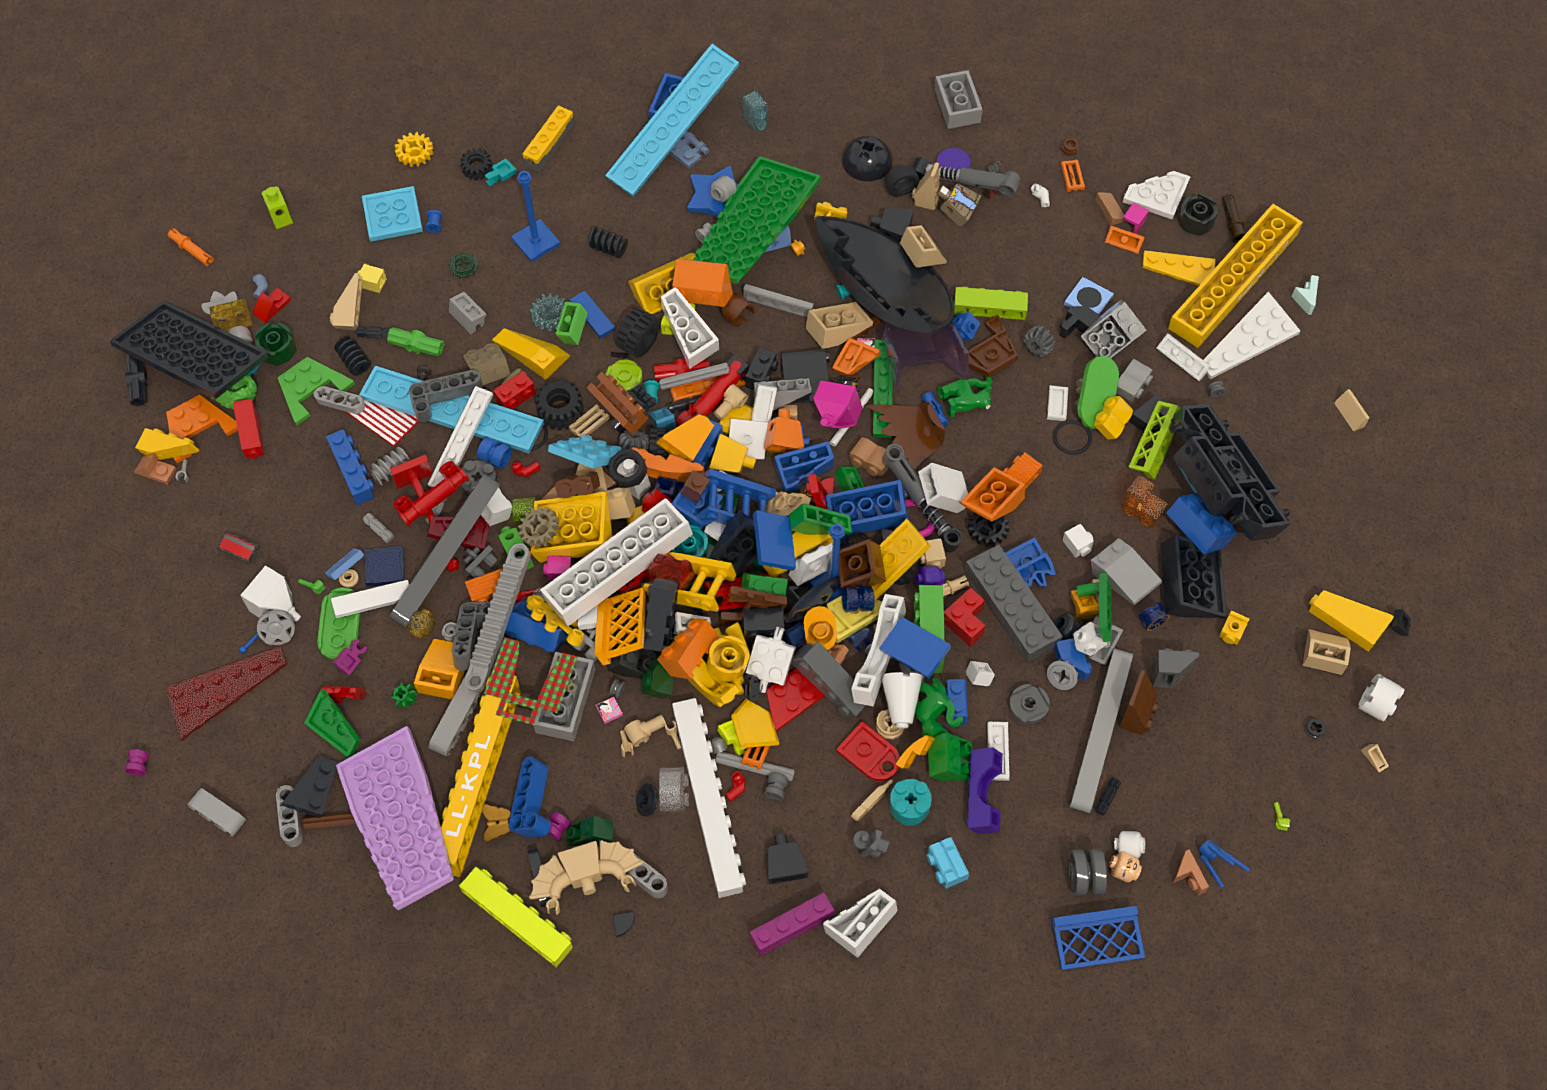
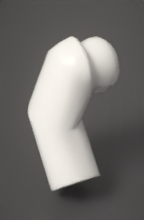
M1034 184L1031 187L1032 194L1041 200V207H1049L1048 190L1038 184Z

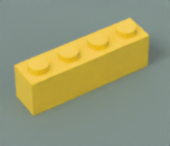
M799 532L792 534L795 560L801 559L807 553L816 551L823 545L827 546L832 543L830 534L806 535ZM763 565L770 576L777 577L787 571Z

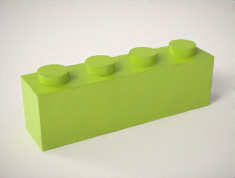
M956 287L954 314L971 312L973 316L995 317L999 315L1000 318L1025 320L1028 293Z

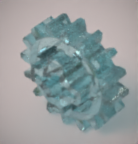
M549 293L548 297H545L543 294L541 300L536 298V303H532V309H530L532 322L535 321V326L541 325L542 330L548 327L549 331H551L552 327L557 329L561 313L563 312L562 309H564L565 299H559L558 295L552 297L551 293Z

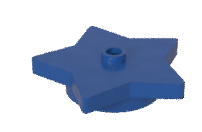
M731 166L724 168L714 175H690L695 194L688 205V212L706 213L718 218L720 212L725 210L726 202L717 201L712 197L711 184L721 176H728L734 180Z

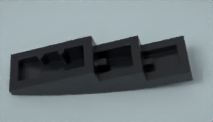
M836 576L826 580L808 591L792 608L785 622L790 623L803 619L811 608L826 604L830 596L835 594L841 586L840 577Z

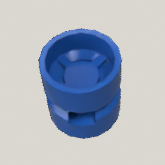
M490 437L483 439L477 451L478 459L487 463L491 462L493 466L499 469H503L512 455L511 447L503 443L499 445L497 440Z

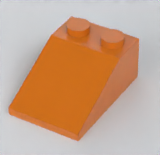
M994 467L960 504L984 518L994 521L1014 511L1025 499V483Z

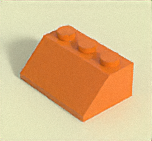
M677 259L672 287H676L688 303L725 307L733 295L727 264Z

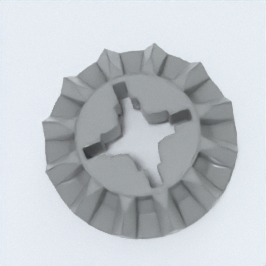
M1059 659L1056 662H1052L1048 667L1047 677L1049 682L1057 689L1069 690L1076 685L1079 672H1076L1075 665L1072 666L1068 661L1064 662ZM1065 670L1066 676L1061 680V671Z

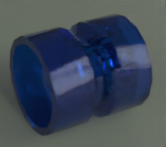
M860 586L858 590L856 587L843 588L842 607L845 613L857 612L858 609L861 612L874 610L875 597L872 586Z

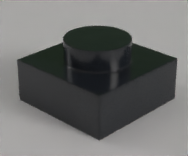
M1403 609L1395 610L1394 618L1391 621L1392 627L1399 635L1408 636L1411 618Z

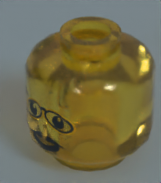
M426 609L414 611L407 623L408 633L419 639L429 637L436 624V620L432 617L433 613Z

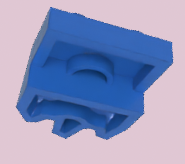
M1035 537L1005 552L1029 587L1032 585V580L1038 587L1047 586L1045 574L1048 576L1056 575L1051 559L1047 552L1044 553Z

